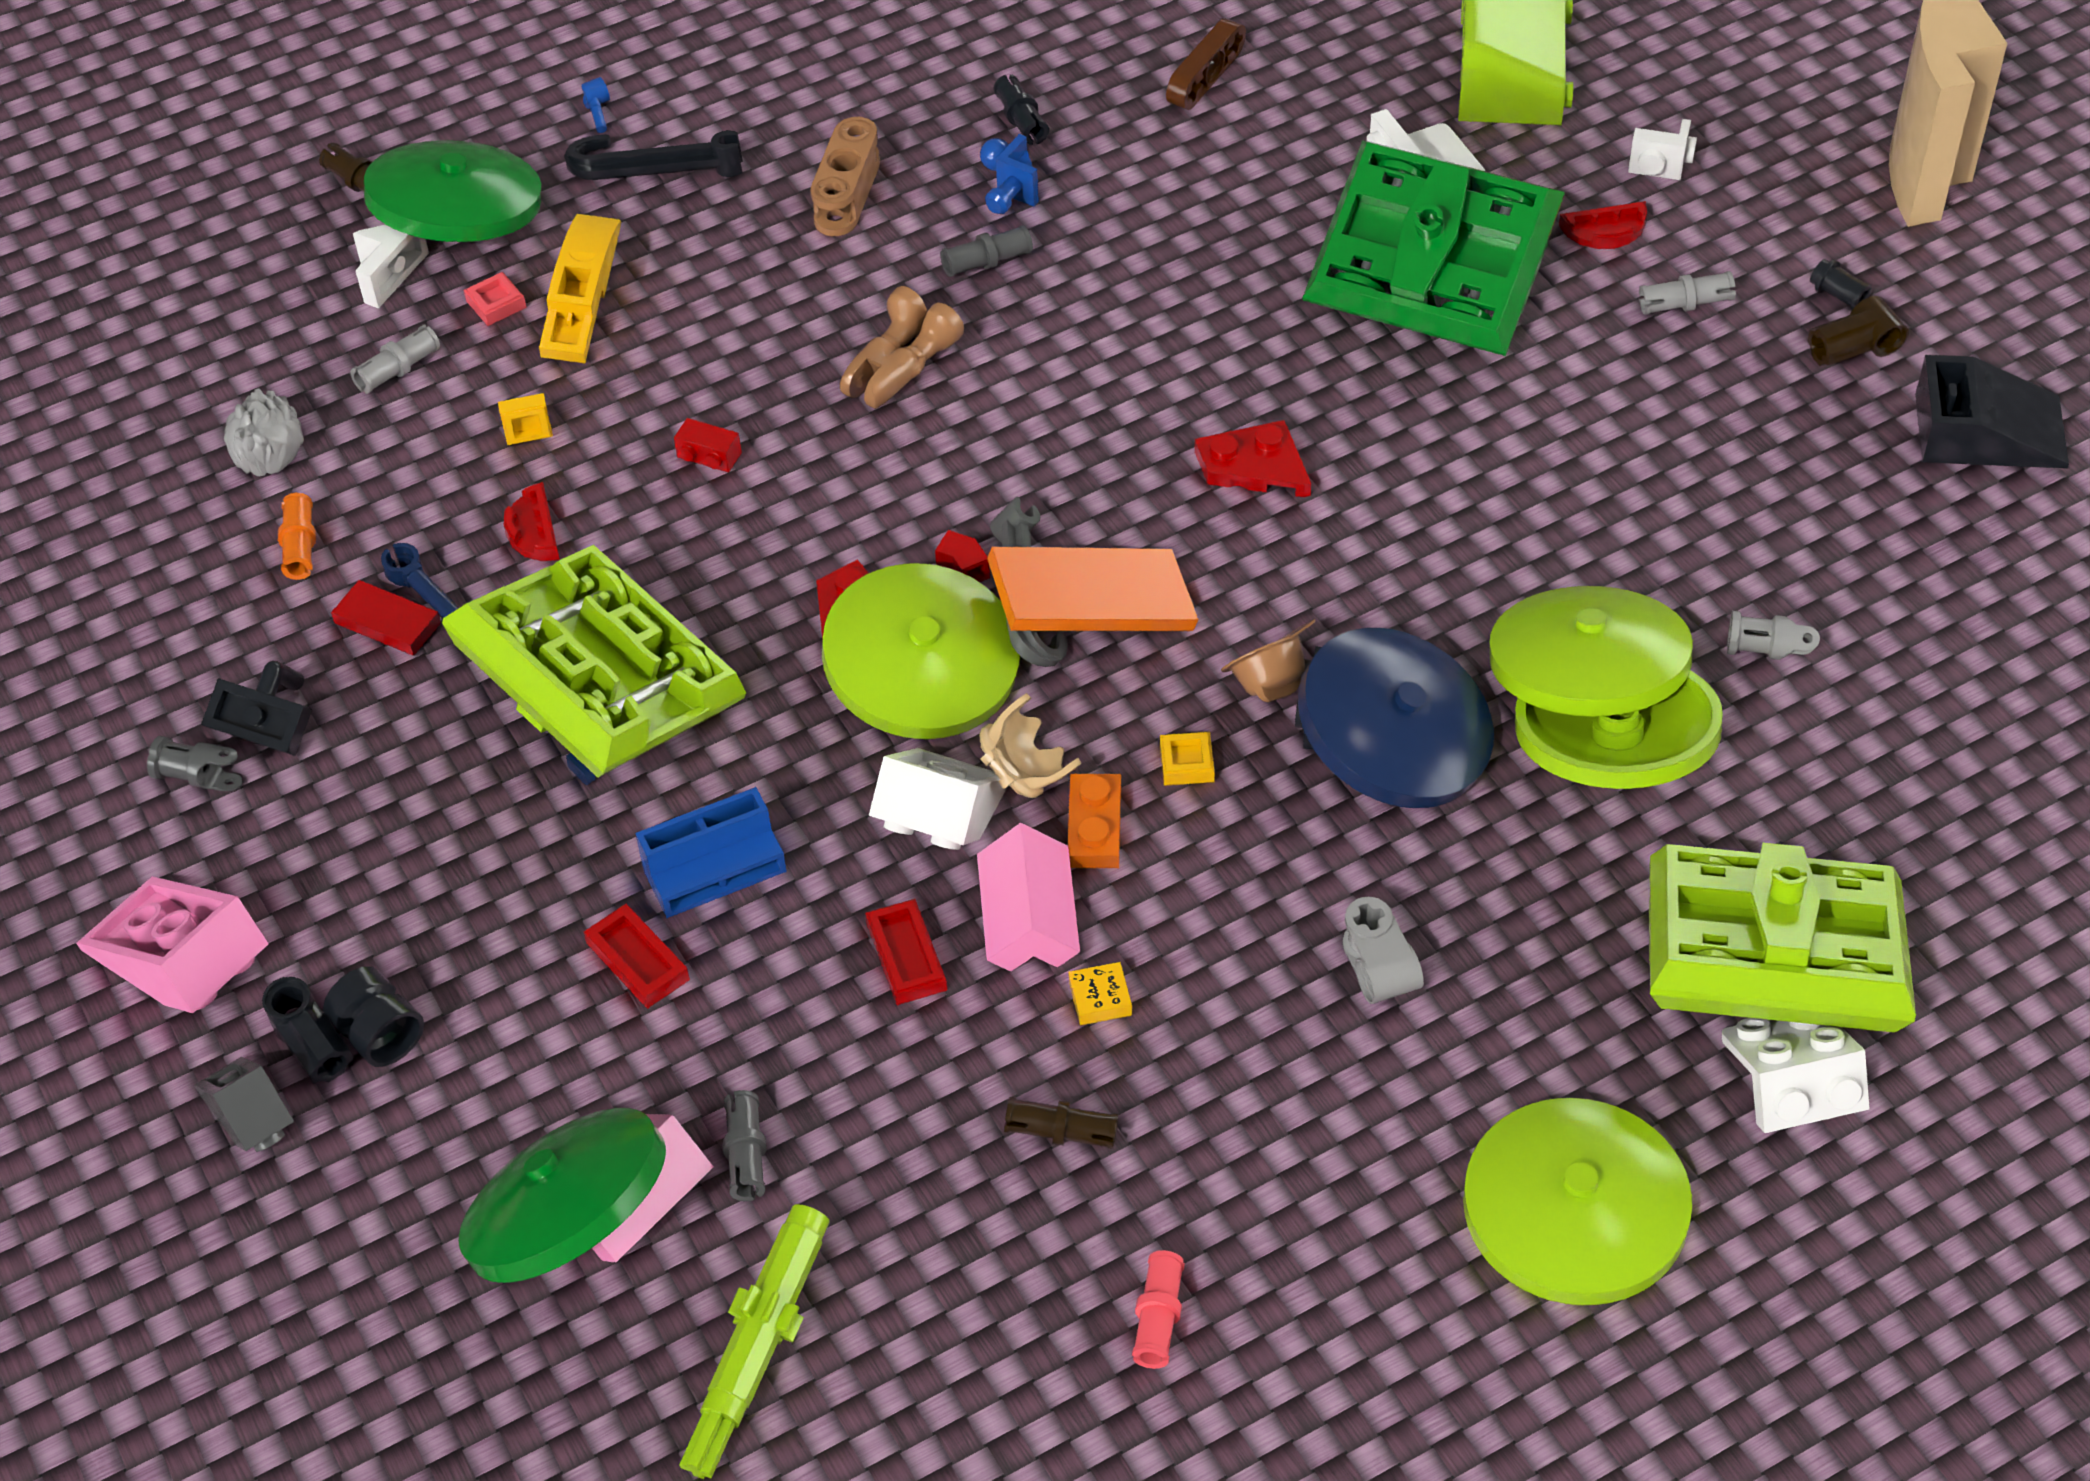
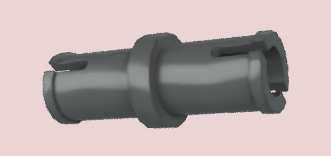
M1021 225L1018 228L992 236L988 233L979 234L976 236L975 241L952 248H944L940 252V258L947 276L952 277L955 274L982 266L985 269L994 268L997 266L998 261L1022 254H1029L1033 250V243L1026 226Z
M738 1090L734 1091L735 1106L733 1096L730 1094L724 1099L727 1134L722 1139L723 1154L729 1159L730 1195L739 1201L755 1200L754 1186L757 1196L762 1197L765 1193L762 1156L767 1151L766 1136L760 1131L759 1097L752 1091Z

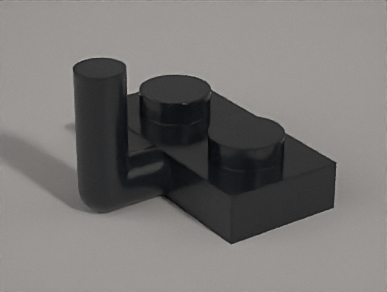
M270 661L264 666L256 690L218 678L201 725L296 756L312 709L276 697L275 695L279 684L290 690L300 689L304 684V676L302 673L278 661Z

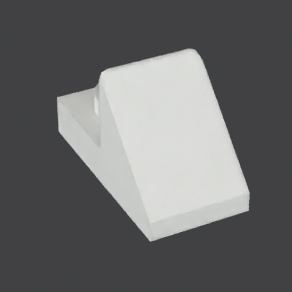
M387 225L359 230L353 233L361 262L360 266L356 269V275L364 303L376 308L381 307L429 254L426 239L402 233Z

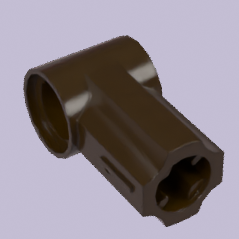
M1871 296L1858 303L1850 315L1809 329L1807 341L1810 345L1811 355L1819 366L1825 364L1829 366L1868 351H1872L1878 357L1888 356L1896 352L1906 342L1909 336V329L1882 297Z

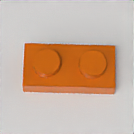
M1070 774L1068 820L1070 867L1119 868L1121 774Z

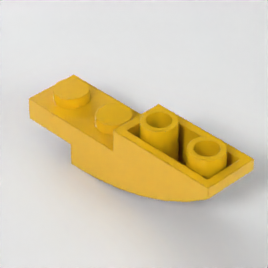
M576 214L563 241L546 299L548 312L539 346L541 358L586 363L600 298L605 297L621 227L620 219Z

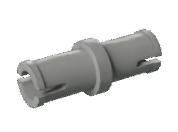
M1726 271L1721 274L1692 278L1690 274L1679 276L1678 281L1649 286L1642 285L1639 287V295L1644 296V298L1639 299L1641 310L1644 315L1683 308L1686 312L1695 310L1696 305L1735 300L1736 291L1730 290V287H1735V281L1732 272Z
M424 324L396 343L389 341L381 346L379 354L350 370L351 378L361 392L368 394L393 376H404L410 372L411 365L430 353L439 350V339L435 332Z

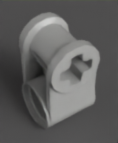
M1369 896L1361 897L1351 902L1346 909L1345 924L1347 930L1344 932L1342 945L1344 953L1347 955L1356 973L1359 986L1366 1000L1370 1004H1375L1422 988L1424 982L1420 962L1412 946L1407 943L1392 914L1391 908L1379 898Z

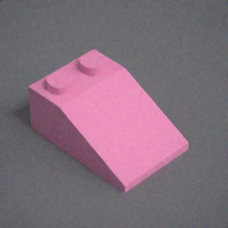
M152 876L76 944L82 952L161 1004L194 1013L213 1002L217 996V991L231 978L250 968L255 961V956L268 945V942L238 896Z

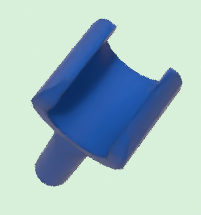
M601 77L583 83L581 87L584 93V106L592 112L597 132L603 133L607 130L601 104L608 102L610 96L605 82Z

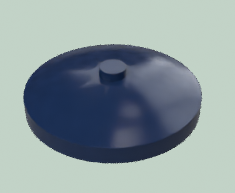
M1361 628L1347 631L1323 645L1302 676L1298 692V709L1302 727L1308 741L1323 763L1336 776L1370 798L1389 805L1405 808L1440 806L1466 793L1488 765L1494 746V726L1488 704L1481 690L1467 671L1450 655L1426 640L1406 632L1387 628Z

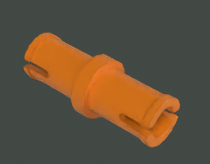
M297 492L290 493L283 498V523L278 528V542L282 547L281 571L283 575L293 580H301L310 576L311 570H313L312 548L316 544V529L312 525L313 502L308 495Z

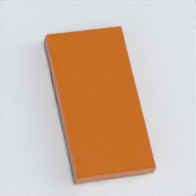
M991 547L987 558L1011 631H1194L1199 620L1172 549Z

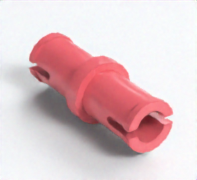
M1161 1250L1150 1254L1144 1294H1141L1136 1302L1135 1314L1139 1318V1324L1132 1356H1134L1133 1360L1135 1363L1146 1368H1162L1169 1363L1168 1354L1173 1325L1181 1317L1182 1304L1178 1300V1294L1185 1263H1183L1184 1259L1180 1255L1171 1251Z

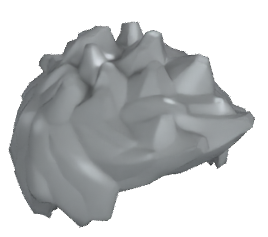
M260 388L251 392V395H248L242 405L237 404L235 406V410L228 416L226 427L224 428V441L227 445L228 453L237 468H241L247 474L251 472L257 477L265 476L266 473L271 475L274 473L278 474L294 460L301 444L304 442L301 422L297 419L294 407L289 406L286 396H281L280 398V396L275 395L273 390H268L266 395L263 394Z

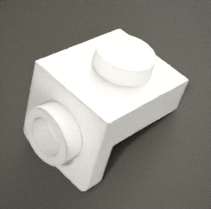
M1682 119L1679 134L1635 128L1628 173L1681 180L1684 162L1693 163L1697 137L1689 136L1691 120Z

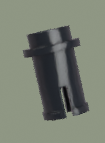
M1823 259L1815 267L1810 277V282L1815 285L1816 292L1823 293L1825 291L1849 305L1851 309L1862 300L1868 298L1872 290L1871 284L1865 283L1841 269L1840 262L1837 260L1828 261Z

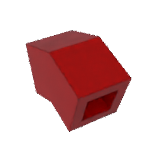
M948 530L935 549L936 565L964 573L978 582L990 579L988 556L976 539Z

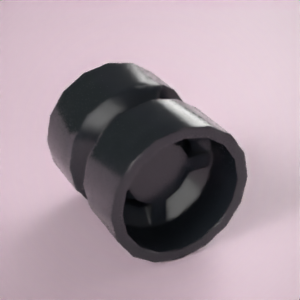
M363 966L350 971L333 985L324 1000L323 1011L327 1019L343 1036L350 1040L351 1045L370 1065L385 1067L399 1061L416 1046L423 1034L425 1023L422 1015L406 998L395 994L396 988L378 969L373 966Z

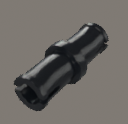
M1013 74L1009 76L1011 83L1006 75L1001 76L995 82L993 89L1004 105L1006 118L1012 125L1018 127L1022 135L1027 137L1029 145H1033L1032 137L1036 144L1042 143L1048 137L1049 127L1039 115L1038 104L1034 97L1029 93H1025L1018 78Z

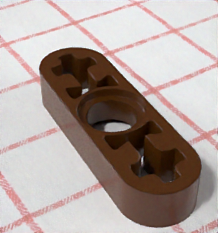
M1222 18L1172 74L1166 90L1167 102L1186 110L1192 109L1240 54L1246 38L1245 26Z

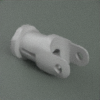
M1732 610L1727 638V654L1735 655L1737 651L1768 654L1770 659L1781 660L1789 653L1806 655L1818 646L1820 635L1813 627L1796 625L1794 621L1786 616L1775 615L1773 619L1744 617L1740 611Z

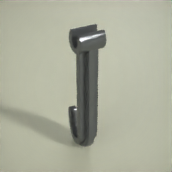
M1017 496L991 521L990 528L993 535L1002 543V547H1031L1030 530L1040 522V513L1035 505H1032L1023 513L1020 508V498ZM1007 620L1011 644L1016 652L1026 661L1037 666L1049 667L1055 666L1066 656L1068 646L1067 637L1064 633L1058 632L1052 637L1051 647H1048L1042 642L1036 631H1011Z

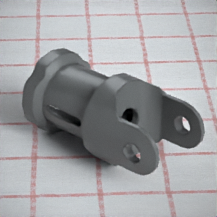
M157 736L150 746L147 771L151 778L164 780L166 777L188 780L189 784L193 787L228 792L240 788L243 783L240 775L223 772L221 766L230 765L237 760V752L232 748L199 742L192 746L173 742L172 738Z

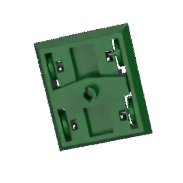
M1362 140L1302 299L1306 302L1506 356L1549 242V237L1565 192ZM1382 281L1390 283L1392 294L1385 293L1381 286ZM1442 298L1453 300L1443 303L1439 308ZM1490 310L1494 311L1493 317L1489 315Z

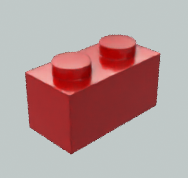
M686 418L674 436L678 458L705 465L712 469L729 473L742 454L739 433L690 418Z

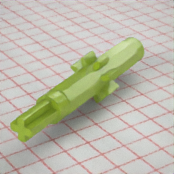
M800 1204L792 1206L785 1224L781 1226L755 1286L751 1285L749 1291L739 1287L728 1310L729 1314L735 1316L733 1323L736 1324V1328L708 1387L707 1396L700 1409L701 1418L679 1464L682 1469L692 1472L695 1477L701 1479L705 1477L712 1478L733 1429L739 1427L746 1409L749 1408L777 1344L781 1345L783 1339L793 1343L804 1317L797 1313L800 1307L795 1305L820 1250L823 1236L830 1223L823 1213L812 1207Z

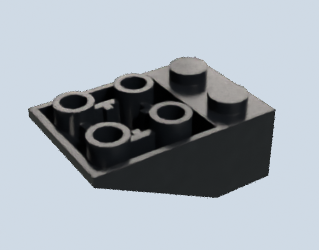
M1925 355L1915 393L1922 462L2068 469L2069 460L2059 395L1973 356Z

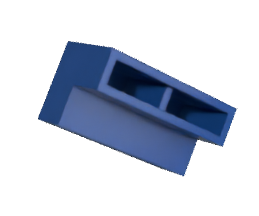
M757 787L635 833L643 871L666 918L787 872L784 852L771 829L769 811Z

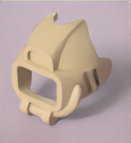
M1026 693L1013 702L997 718L994 724H987L981 729L979 735L980 747L985 755L980 759L986 767L989 765L1000 779L998 782L1003 789L1010 786L1019 795L1036 798L1043 794L1044 787L1062 779L1082 763L1079 758H1076L1063 768V747L1040 750L1035 746V735L1042 724V720L1038 717H1026L1019 712L1031 700V697Z

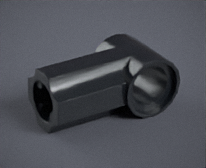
M282 977L267 986L263 993L262 1004L274 1032L282 1042H285L313 1083L319 1081L329 1083L345 1073V1068L353 1060V1055L314 1001L308 985L296 977ZM298 1008L292 1013L285 1014L290 1009Z

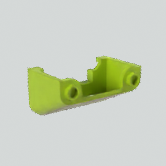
M1462 0L1461 24H1463L1458 121L1562 125L1563 109L1571 108L1573 101V82L1565 81V24L1571 25L1573 0Z

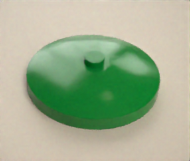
M425 141L395 148L375 159L369 165L364 175V200L369 211L379 221L402 233L435 241H482L513 233L526 226L535 218L541 206V181L537 172L527 162L505 150L467 141Z
M611 1108L597 1111L570 1121L549 1132L510 1160L477 1195L469 1207L459 1231L458 1242L462 1255L478 1276L498 1283H510L534 1278L574 1260L617 1229L649 1194L665 1162L666 1145L662 1135L645 1113L632 1108Z

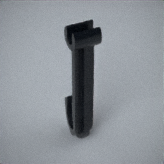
M731 130L715 134L711 138V142L584 155L590 151L606 148L611 145L609 135H594L573 142L569 145L564 155L567 170L585 180L716 168L717 173L724 177H734L743 173L741 166L743 159L738 132Z

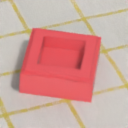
M503 272L464 290L466 302L487 326L527 308L524 295Z

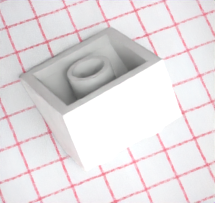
M915 748L883 757L869 816L885 820L884 828L890 831L912 835L914 830L932 835L930 842L937 846L959 850L961 845L980 840L1006 789H1003L998 781L1000 779L994 771Z

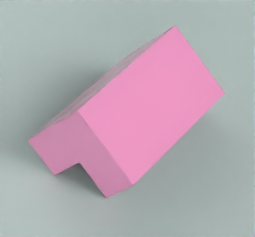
M1019 823L977 854L987 961L1011 972L1033 956L1059 967L1080 953L1069 849L1067 845L1023 823Z
M646 1114L665 1141V1162L656 1183L638 1208L610 1235L592 1247L602 1261L617 1262L714 1167L673 1115Z

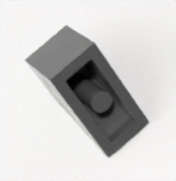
M242 1056L194 1085L235 1145L245 1151L254 1147L255 1151L259 1152L274 1145L285 1136L282 1129L294 1122L263 1067Z

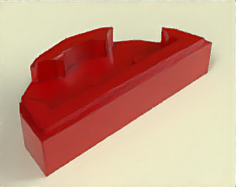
M1646 201L1560 214L1559 227L1568 238L1579 245L1594 249L1619 248L1632 243L1641 236L1647 219Z
M540 482L526 487L521 491L522 497L516 500L511 507H506L504 511L503 525L506 537L511 547L524 557L538 561L560 560L544 484Z

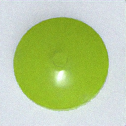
M910 563L888 566L861 577L844 590L833 604L825 622L822 640V662L832 690L844 706L855 716L867 724L893 735L914 739H937L967 732L987 721L1001 708L1009 697L1016 680L1020 655L1011 644L1007 618L1002 602L992 591L974 578L950 568L931 564Z
M1574 586L1533 595L1505 611L1492 628L1489 658L1492 672L1499 683L1511 694L1528 704L1566 715L1611 716L1645 709L1661 702L1676 692L1686 681L1691 670L1693 640L1684 620L1671 608L1651 597L1613 587Z
M1691 670L1682 686L1668 698L1645 709L1630 713L1594 717L1566 715L1538 708L1517 698L1515 707V732L1518 742L1524 752L1536 764L1566 780L1601 788H1644L1682 778L1700 768L1712 757L1719 746L1722 734L1723 711L1720 699L1714 689Z
M1557 1098L1532 1103L1511 1112L1495 1123L1478 1142L1470 1158L1465 1177L1463 1198L1465 1218L1472 1239L1481 1254L1499 1274L1514 1285L1535 1296L1554 1302L1571 1305H1600L1624 1300L1639 1294L1651 1287L1670 1270L1684 1247L1692 1214L1691 1187L1686 1170L1675 1150L1657 1130L1641 1118L1617 1106L1600 1101L1581 1098Z

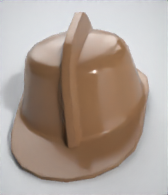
M1316 619L1303 624L1275 642L1255 649L1231 661L1221 671H1232L1248 694L1258 696L1264 702H1272L1291 695L1298 689L1301 675L1305 671V659L1299 635L1315 623Z

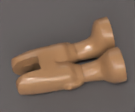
M905 286L897 287L887 300V311L891 319L889 328L880 337L873 338L851 361L840 381L841 392L850 398H857L865 391L864 401L869 407L874 409L886 403L910 380L921 373L928 359L937 352L949 348L963 335V321L953 308L938 302L933 304L927 311L922 298L915 291ZM917 337L910 346L904 347L909 341Z

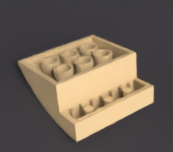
M1923 0L1889 154L1891 187L1897 206L1908 227L1940 221L1949 186L1973 181L2007 47L2006 40L1979 0Z

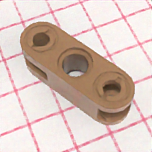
M850 117L836 125L812 182L810 192L814 206V225L824 235L841 236L848 234L855 228L878 172L880 156L877 148V127L874 122L867 118ZM832 216L842 217V219L838 221L829 220V218Z

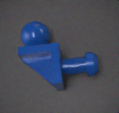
M1019 134L1010 144L1000 138L986 141L981 147L980 159L986 168L996 171L997 188H992L985 196L988 209L996 214H1005L1012 206V199L1035 207L1039 202L1037 169L1032 166L1027 151V137Z

